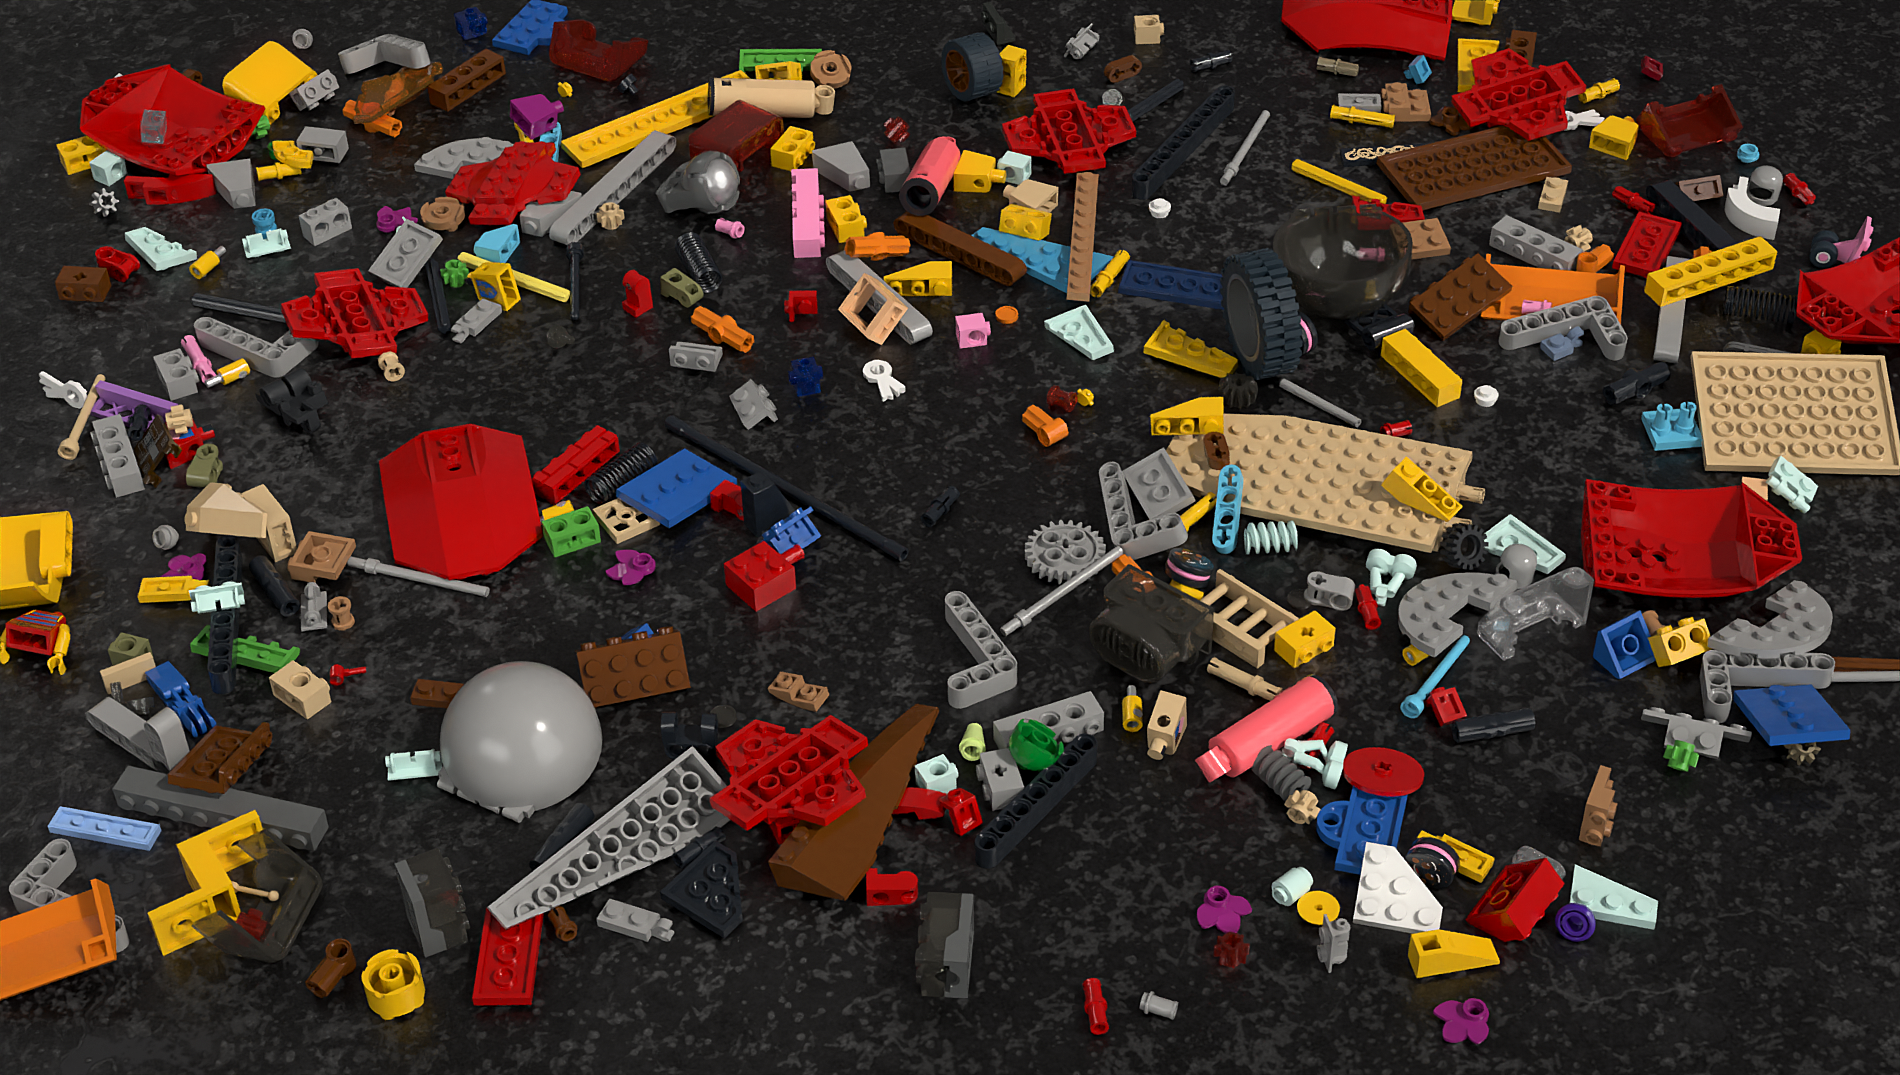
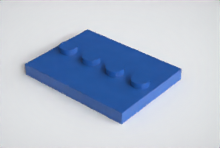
M684 448L616 489V497L664 526L671 528L711 503L710 493L722 481L728 480L737 485V478Z
M1812 684L1796 686L1771 685L1769 688L1734 690V702L1769 746L1850 739L1849 727Z

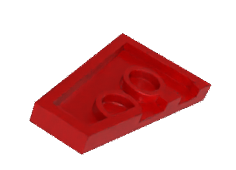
M1352 196V206L1358 229L1394 228L1396 223L1425 220L1422 206L1400 202H1394L1389 205L1380 203L1379 199L1372 198L1371 202L1360 200L1359 196Z

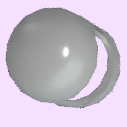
M1772 166L1757 167L1752 172L1746 193L1748 198L1761 206L1774 204L1778 200L1783 183L1781 172ZM1753 188L1767 189L1772 192V196L1768 200L1754 197L1749 190Z
M1509 545L1504 549L1501 555V562L1497 565L1494 575L1499 574V571L1506 567L1510 573L1508 579L1517 581V589L1526 588L1532 582L1537 566V556L1527 545Z

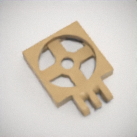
M619 498L593 509L595 519L617 544L660 525L658 521L649 516L647 520L639 523L636 520V516L643 513L634 507H625L631 505ZM616 511L615 516L606 519L610 512ZM624 514L631 515L629 518H622ZM623 523L627 524L629 528L617 531L614 526Z

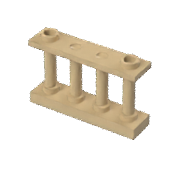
M1221 569L1216 573V588L1200 601H1196L1186 595L1180 599L1179 619L1257 669L1264 664L1265 646L1275 639V633L1299 619L1291 612L1286 611ZM1223 595L1234 601L1218 614L1207 608ZM1242 607L1253 613L1239 626H1235L1227 621ZM1261 620L1273 626L1258 639L1246 633Z

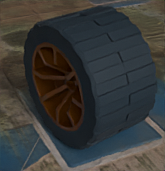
M978 32L949 40L944 45L941 54L942 73L949 90L957 99L969 101L993 94L1000 89L1003 80L1002 58L994 41L988 35Z

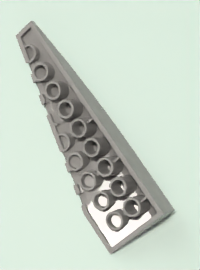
M693 746L494 901L487 909L506 930L671 856L690 844V840L694 837H701L712 830L713 827L721 828L730 821L729 818L712 808L710 804V798L727 787V785Z

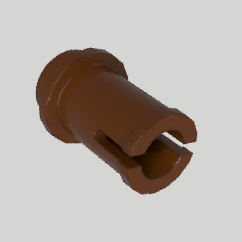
M555 907L559 916H556L553 909H551L548 913V918L556 929V936L563 941L574 939L578 929L576 923L569 919L563 907Z

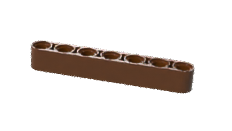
M906 211L894 221V228L900 235L1006 286H1011L1027 273V267L1021 259L929 215L917 216Z

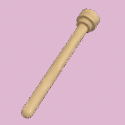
M102 374L96 376L69 438L60 443L58 454L64 459L73 460L79 452V437L98 397L95 386L100 380L105 381V376Z

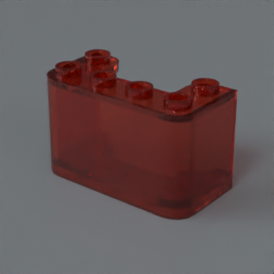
M739 99L691 133L688 140L690 160L704 151H719L728 155L735 163L737 170L741 172L744 170L743 161L762 146L771 149L784 134L783 119L778 115Z

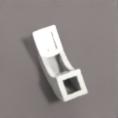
M1740 176L1738 185L1734 184L1733 188H1728L1725 202L1726 216L1740 230L1753 236L1774 240L1780 209L1761 206L1751 201L1746 193L1749 178Z

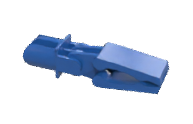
M169 661L145 672L150 686L165 706L177 714L183 729L187 728L193 737H198L196 729L202 735L207 733L205 722L211 729L216 725L213 717L204 708L201 697L198 698L197 695L191 694L188 690L190 689L188 682Z

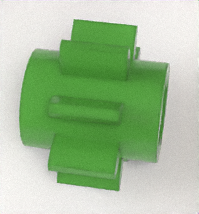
M261 116L251 135H254L255 139L263 138L268 134L270 122L267 116Z
M450 260L445 264L444 269H440L444 284H449V286L454 288L464 285L465 279H467L469 274L466 263H462L459 260Z
M1675 740L1674 746L1667 744L1663 757L1669 759L1667 766L1688 772L1689 766L1696 767L1699 755L1694 752L1695 745Z

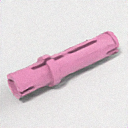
M185 336L184 338L187 343L182 339L181 345L192 361L193 369L196 370L202 382L205 383L204 381L209 379L210 376H216L211 368L212 364L204 356L194 336Z

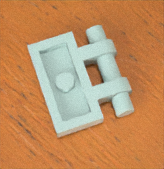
M1779 456L1772 464L1768 473L1770 477L1766 483L1772 487V491L1776 495H1782L1788 500L1789 505L1793 509H1799L1805 514L1811 507L1808 504L1813 500L1818 486L1792 463Z

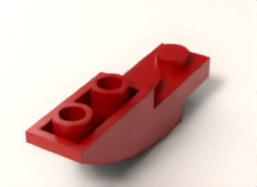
M170 174L168 178L126 176L124 180L128 198L145 199L149 205L194 201L215 195L217 192L213 174H185L177 176Z

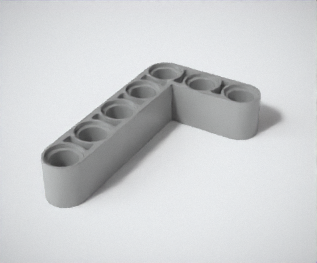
M393 34L376 37L338 53L345 74L358 72L383 61L413 69L422 68L431 63L424 42Z
M1592 296L1508 319L1501 324L1498 342L1502 348L1514 350L1539 343L1559 333L1565 336L1571 329L1579 326L1582 330L1590 329L1605 357L1615 361L1622 359L1624 356L1628 338L1608 301L1601 296Z
M202 317L194 322L198 344L201 347L233 361L243 358L250 368L271 377L285 375L318 347L317 339L296 338L292 336L290 330L271 344L210 317Z
M1108 462L1101 466L1099 476L1111 539L1115 547L1119 546L1123 550V554L1136 560L1179 546L1187 540L1188 533L1180 515L1177 513H1168L1135 524L1128 485L1119 464Z
M960 591L948 593L945 596V619L979 663V665L956 673L948 679V702L952 707L961 709L1014 688L1017 684V661L966 594Z
M1709 650L1703 654L1700 670L1704 715L1706 719H1713L1719 723L1727 721L1732 701L1731 686L1770 687L1771 685L1796 686L1812 684L1817 689L1826 688L1831 684L1835 661L1831 656L1823 653H1802L1794 656L1790 652L1781 653L1780 658L1762 659L1757 658V654L1741 652L1740 656L1717 650Z
M106 697L86 712L88 721L96 730L160 773L169 774L190 752L181 721L177 714L168 707L162 709L146 722L111 697Z
M61 838L48 843L12 881L9 886V892L19 913L22 914L71 897V895L57 890L77 865L68 840ZM115 915L117 953L123 951L128 946L130 939L122 918Z

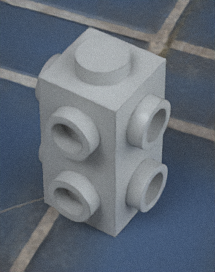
M327 69L290 92L289 95L300 111L306 107L310 111L319 105V99L323 98L326 101L334 96L335 93L333 91L339 88V85L337 84L336 77Z

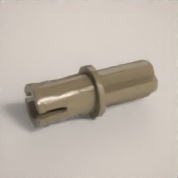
M1319 57L1317 65H1319L1317 70L1334 72L1335 75L1339 73L1357 76L1359 71L1358 64L1343 62L1339 58L1333 60Z

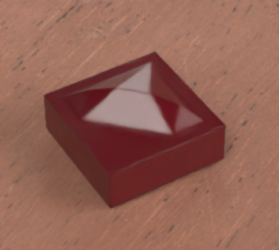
M1644 56L1641 60V72L1659 81L1663 76V64L1648 56Z

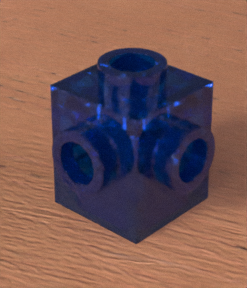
M477 7L467 8L454 14L456 30L464 40L477 38L487 33V17Z
M814 357L791 361L792 371H788L790 384L794 385L797 396L821 393L820 379H823V371L821 365L817 366Z

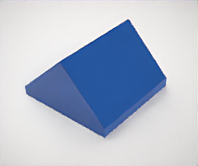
M1636 611L1597 632L1593 658L1617 679H1621L1656 661L1648 637H1651L1641 611Z

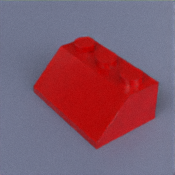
M1547 858L1506 865L1467 916L1466 921L1468 924L1504 942L1512 940L1522 941L1531 934V929L1545 915L1544 911L1550 903L1556 900L1558 892L1565 883Z

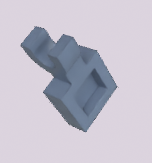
M1577 326L1571 329L1565 337L1559 333L1542 340L1540 348L1553 361L1572 354L1574 347L1582 346L1583 341L1578 337L1584 335V331Z

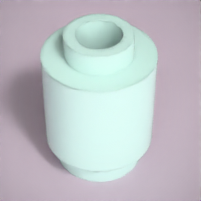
M1303 867L1290 869L1272 883L1273 898L1279 904L1285 906L1292 905L1310 890V886L1313 884L1311 874Z

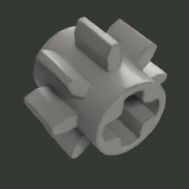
M105 188L100 190V195L96 192L92 194L94 201L89 203V205L94 207L95 214L102 212L103 216L106 217L109 211L114 213L117 210L114 205L119 200L114 198L113 191L107 193ZM103 199H105V200L107 201V202L105 203L106 206H103V205H102Z

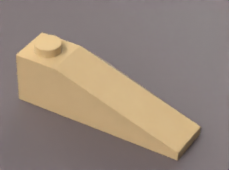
M210 482L187 506V513L185 515L186 531L266 538L267 512L253 502L246 501L243 498L244 495L234 492L229 484Z

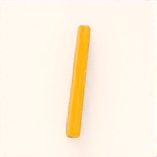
M1299 159L1292 163L1291 169L1296 173L1348 195L1359 196L1360 200L1371 202L1373 198L1379 199L1382 204H1386L1387 197Z

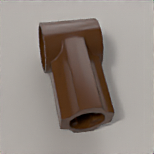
M340 938L331 941L327 945L326 956L305 981L306 987L314 995L320 998L327 997L343 976L351 974L355 970L356 959L350 942Z

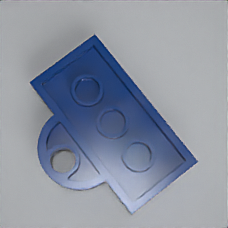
M530 0L492 39L493 47L529 55L537 45H554L562 42L568 36V26L566 21L563 20L568 14L567 7L557 3Z
M1353 786L1350 801H1335L1325 805L1319 811L1316 824L1317 833L1324 843L1338 849L1335 870L1361 875L1366 842L1393 846L1397 849L1408 794L1393 797L1379 796L1364 792ZM1333 820L1337 822V824L1328 825L1324 821Z

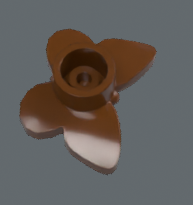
M1444 106L1437 112V115L1430 118L1431 125L1444 126L1446 131L1453 136L1459 135L1460 129L1469 130L1475 127H1470L1464 118L1459 116V112L1455 107Z

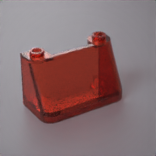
M578 19L554 22L549 57L556 65L605 81H615L645 55L648 40L640 37H634L630 41L625 42L615 40L612 46L595 40L596 28L589 21Z
M1722 84L1713 86L1711 88L1712 93L1704 96L1702 93L1695 100L1664 108L1663 104L1659 105L1658 101L1648 103L1636 119L1640 131L1664 155H1670V157H1675L1684 151L1721 141H1733L1738 137L1737 134L1742 130L1743 126Z

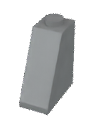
M853 141L812 150L813 169L818 168L819 174L849 192L870 187L869 168Z
M250 159L207 164L208 174H213L216 190L234 209L256 206L254 174Z
M571 191L566 200L545 204L529 202L526 209L519 215L522 233L540 237L548 234L553 223L582 197L581 193Z

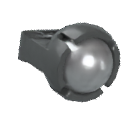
M704 151L690 161L680 165L658 188L656 195L666 213L680 209L696 208L704 213L720 214L732 208L738 200L739 191L737 186L740 184V177L735 163L728 155L719 151Z

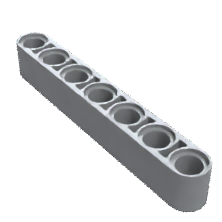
M845 250L827 257L826 265L830 273L850 291L862 275L866 273L878 279L908 307L893 329L907 343L912 345L932 335L933 331L929 321L858 257L846 255ZM875 290L865 305L877 315L887 299Z
M1667 256L1665 268L1690 259ZM1686 299L1660 307L1654 361L1678 363Z

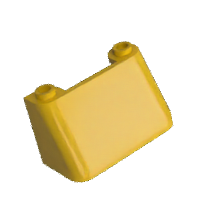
M268 41L227 73L223 79L224 95L231 98L264 105L265 111L263 115L267 116L271 125L280 115L278 102L301 83L303 85L318 75L282 45Z

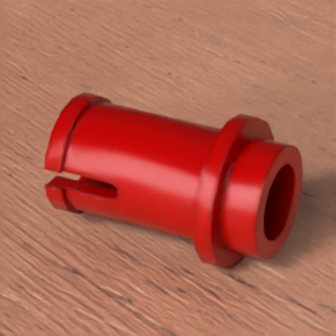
M1409 420L1394 424L1385 423L1380 427V434L1394 437L1411 435L1412 429L1406 430V428L1412 427Z

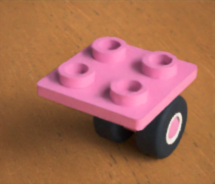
M1867 216L1853 240L1840 242L1839 237L1834 232L1828 230L1816 233L1812 239L1809 254L1811 263L1818 268H1829L1837 260L1848 263L1860 258L1862 251L1866 252L1871 243L1869 237L1873 231L1871 226L1872 218Z

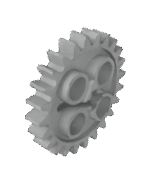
M1060 520L1059 525H1055L1051 521L1048 528L1041 525L1040 531L1033 530V536H1028V542L1025 543V560H1027V566L1032 567V573L1039 572V578L1048 576V582L1055 578L1058 584H1061L1063 580L1068 581L1106 554V544H1103V537H1098V531L1091 532V526L1082 528V522L1075 526L1072 520L1068 524H1064Z

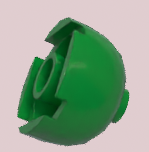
M1021 719L1009 737V751L1019 768L1042 771L1058 760L1064 751L1063 743L1060 741L1057 744L1053 739L1056 734L1044 724L1032 719L1025 723L1024 719Z

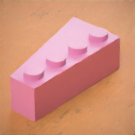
M818 168L791 169L794 258L821 257V248H825L824 195H819Z

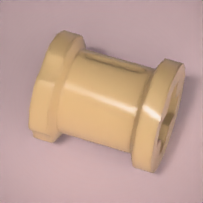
M391 351L379 356L378 365L384 370L385 378L388 381L400 380L405 373V369L402 364L398 363V356Z

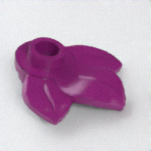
M384 206L377 213L378 221L376 224L380 231L389 233L405 222L402 219L403 216L414 223L418 222V218L411 217L410 207L393 211L388 206Z
M636 550L616 551L619 564L605 572L607 576L614 580H622L623 585H632L641 581L644 576L651 574L655 570L656 564L651 555L647 553H639Z
M197 553L191 558L186 555L173 557L168 562L170 570L160 577L192 576L193 579L201 580L204 577L203 565L207 558L202 553Z
M1213 886L1204 895V904L1197 910V920L1203 929L1216 925L1223 933L1235 934L1240 928V916L1250 914L1252 908L1245 898L1230 895L1225 887Z
M1471 998L1464 1003L1450 1000L1438 1005L1433 1010V1014L1446 1022L1442 1032L1445 1041L1458 1043L1469 1038L1473 1043L1479 1044L1488 1036L1489 1028L1486 1022L1489 1017V1011L1485 1003L1480 999Z

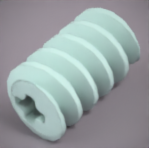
M1293 520L1288 521L1287 526H1285L1283 521H1279L1277 527H1275L1273 522H1268L1267 528L1263 522H1259L1257 529L1253 523H1249L1247 530L1246 528L1244 530L1246 554L1250 553L1251 547H1254L1256 554H1259L1261 546L1264 547L1266 553H1269L1271 546H1274L1276 553H1279L1281 545L1284 546L1286 552H1289L1291 545H1294L1297 551V529Z

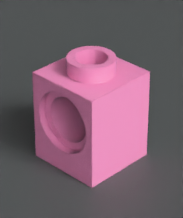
M983 313L955 316L956 337L960 348L987 345V335H990L991 331L989 321L985 322Z

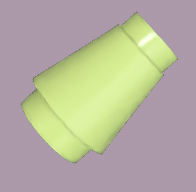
M971 723L967 726L960 742L959 751L965 759L975 761L980 759V753H984L986 747L981 725Z

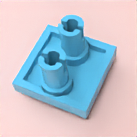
M1686 402L1681 403L1680 409H1673L1669 404H1664V407L1662 404H1659L1657 411L1642 413L1641 420L1655 451L1702 447L1701 433L1694 419L1696 405L1693 402H1688L1687 407Z

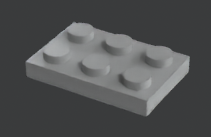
M406 219L368 271L372 276L394 287L407 288L443 239L439 234Z
M1164 447L1122 471L1149 520L1168 513H1176L1196 501Z

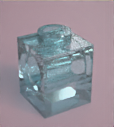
M144 109L140 125L142 142L164 143L167 131L166 111Z

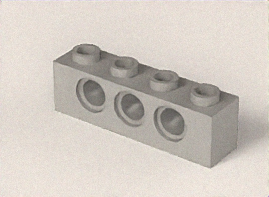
M1507 215L1491 229L1490 246L1538 268L1575 271L1578 255L1583 252V249Z
M121 414L92 421L95 431L90 432L98 459L101 460L100 465L105 475L108 490L113 488L116 498L145 490Z
M1091 691L993 721V739L999 750L1009 748V737L1021 719H1024L1025 723H1028L1030 719L1036 720L1050 728L1056 734L1053 739L1057 744L1060 741L1062 743L1071 742L1079 734L1093 735L1104 730V712Z

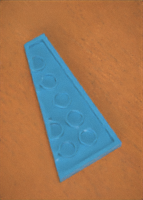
M985 227L971 235L1021 259L1027 267V274L1067 293L1070 246L1043 240L1039 241ZM1093 252L1091 281L1096 278L1100 271L1106 268L1114 256Z

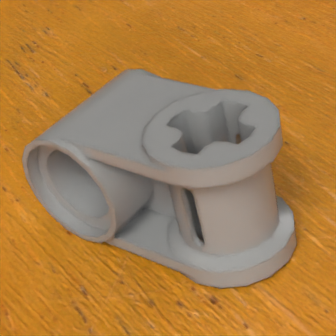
M1312 572L1308 575V588L1304 592L1306 602L1311 605L1334 608L1340 611L1351 607L1355 584L1350 578L1322 572Z

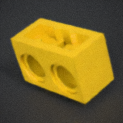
M1007 45L1000 52L1003 65V80L997 93L1015 97L1026 86V50Z
M790 126L770 149L772 166L788 171L798 169L809 154L812 153V150L815 149L813 132Z
M88 136L56 145L61 163L68 175L90 169L89 162L106 151V149L99 146Z
M850 195L825 200L826 219L839 243L846 242L849 237H864V228H867L866 218L860 214L858 203H854Z
M1010 204L1001 210L999 231L1040 241L1049 235L1052 213Z
M1688 617L1677 621L1679 626L1672 628L1671 625L1658 628L1656 629V635L1648 637L1658 667L1673 665L1712 649L1707 647L1708 638L1711 636L1705 619L1694 620L1693 617ZM1690 632L1692 633L1693 640L1690 639ZM1668 640L1671 643V649L1668 646Z

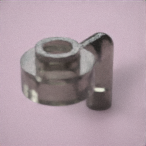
M121 682L110 683L112 699L130 711H134L136 715L151 713L150 708L155 707L154 697L124 702Z

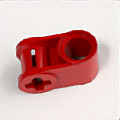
M109 246L101 247L95 252L98 268H107L109 277L120 282L127 281L129 275L140 268L138 259L132 254Z

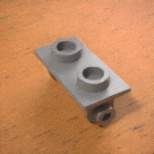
M1092 23L1086 29L1081 28L1076 38L1072 37L1065 46L1067 51L1064 57L1070 53L1074 59H1081L1089 49L1098 43L1099 35L1090 30L1093 25Z
M309 582L304 588L305 594H301V631L327 628V592H320V588L315 582Z
M1324 914L1323 925L1319 927L1321 943L1317 946V954L1320 962L1325 963L1328 973H1331L1332 964H1340L1347 958V940H1349L1350 924L1343 918L1330 922L1327 914Z

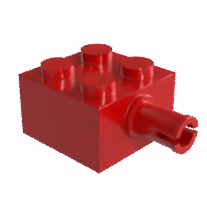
M762 541L724 563L726 586L757 612L796 589L795 567L792 564L805 558L804 551L796 544L780 554L765 541Z

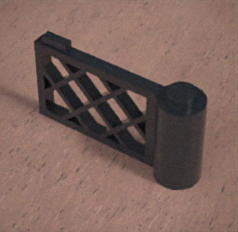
M1357 283L1322 298V304L1362 337L1365 346L1371 351L1382 347L1383 337L1403 329L1408 330L1411 334L1413 333L1415 326L1413 319L1405 313L1397 314L1374 295V290L1367 284ZM1360 292L1363 296H1353L1352 294ZM1335 301H1343L1344 304H1337V303H1333V302H1335ZM1348 302L1361 303V304H1360V306H1357V305H1348ZM1364 304H1373L1376 307H1366ZM1346 311H1347V312H1356V313H1358V314H1357V315H1349V314H1346L1345 312H1346ZM1362 313L1374 314V316H1373V317L1361 316V314H1362ZM1378 315H1386V316H1389V317H1387V318H1378L1377 316H1378ZM1359 323H1368L1370 325L1362 327Z

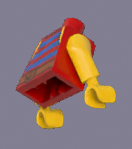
M31 610L5 623L6 628L0 637V662L2 664L7 663L10 659L6 648L10 647L45 655L55 654V656L47 661L51 674L57 666H59L60 675L65 673L66 667L62 658L66 656L69 647L70 628L66 625V618L61 612L55 611L50 613Z

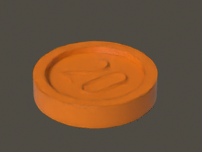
M1003 306L996 310L995 317L1000 323L1010 324L1018 319V311L1014 307Z

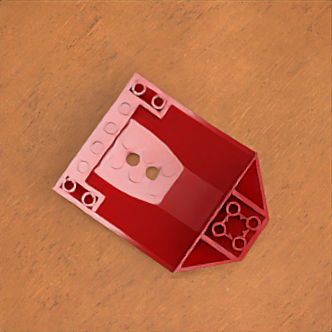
M1283 0L1281 22L1317 53L1321 49L1382 48L1404 51L1412 55H1424L1433 60L1444 61L1452 21L1453 0Z
M168 64L108 79L104 85L92 90L87 97L82 99L80 130L104 149L143 167L176 176L208 172L207 164L227 162L245 147L265 111V106L234 99L215 92L187 78Z
M1900 237L1867 255L1836 267L1807 273L1800 270L1797 317L1828 339L1847 344H1900V313H1892L1894 310H1900Z
M474 424L431 430L420 433L379 460L385 507L396 564L447 580H462L470 576L489 575L492 572L500 571L543 537L525 447L520 435ZM451 468H459L456 471H450Z
M1590 479L1585 481L1581 525L1583 566L1595 587L1665 597H1724L1756 590L1799 564L1802 560L1797 524L1743 482L1738 486L1674 490L1632 487ZM1652 555H1660L1665 561L1659 562Z

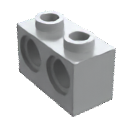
M337 198L328 200L326 203L299 215L303 237L314 246L352 229L348 207Z
M180 348L153 357L158 376L171 401L198 392L196 383L199 382L197 372L193 369L189 356L184 357Z

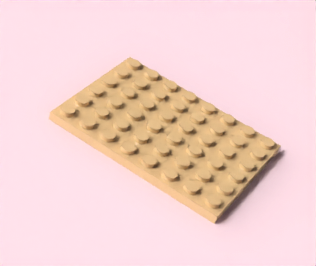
M1692 351L1690 358L1705 471L1769 472L1774 460L1782 456L1802 473L1900 475V440L1885 356Z

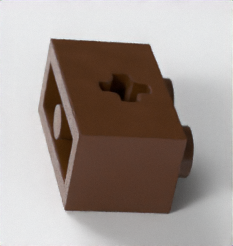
M63 266L55 281L60 300L103 302L112 286L107 268Z

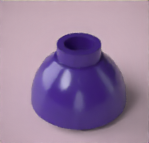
M1574 902L1564 905L1557 912L1555 924L1563 937L1579 942L1591 937L1595 930L1596 920L1589 907L1582 903Z

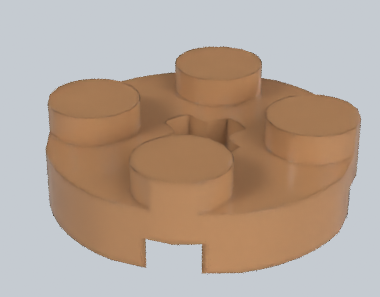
M826 50L814 56L810 66V75L818 86L827 85L834 89L842 87L849 82L852 67L845 55L841 54L840 56L835 54V51ZM827 67L835 69L834 72L827 71Z
M452 197L435 198L434 203L429 205V202H427L420 210L424 227L429 230L452 232L458 229V225L465 218L463 204L460 205L459 200Z

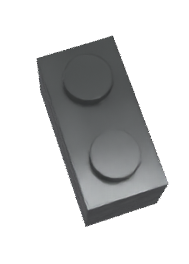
M906 149L880 150V159H876L880 184H884L885 193L898 192L910 173Z

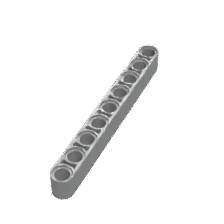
M655 130L649 134L553 223L549 232L550 239L565 245L571 242H578L598 223L596 213L599 212V207L608 202L618 204L674 151L676 138Z

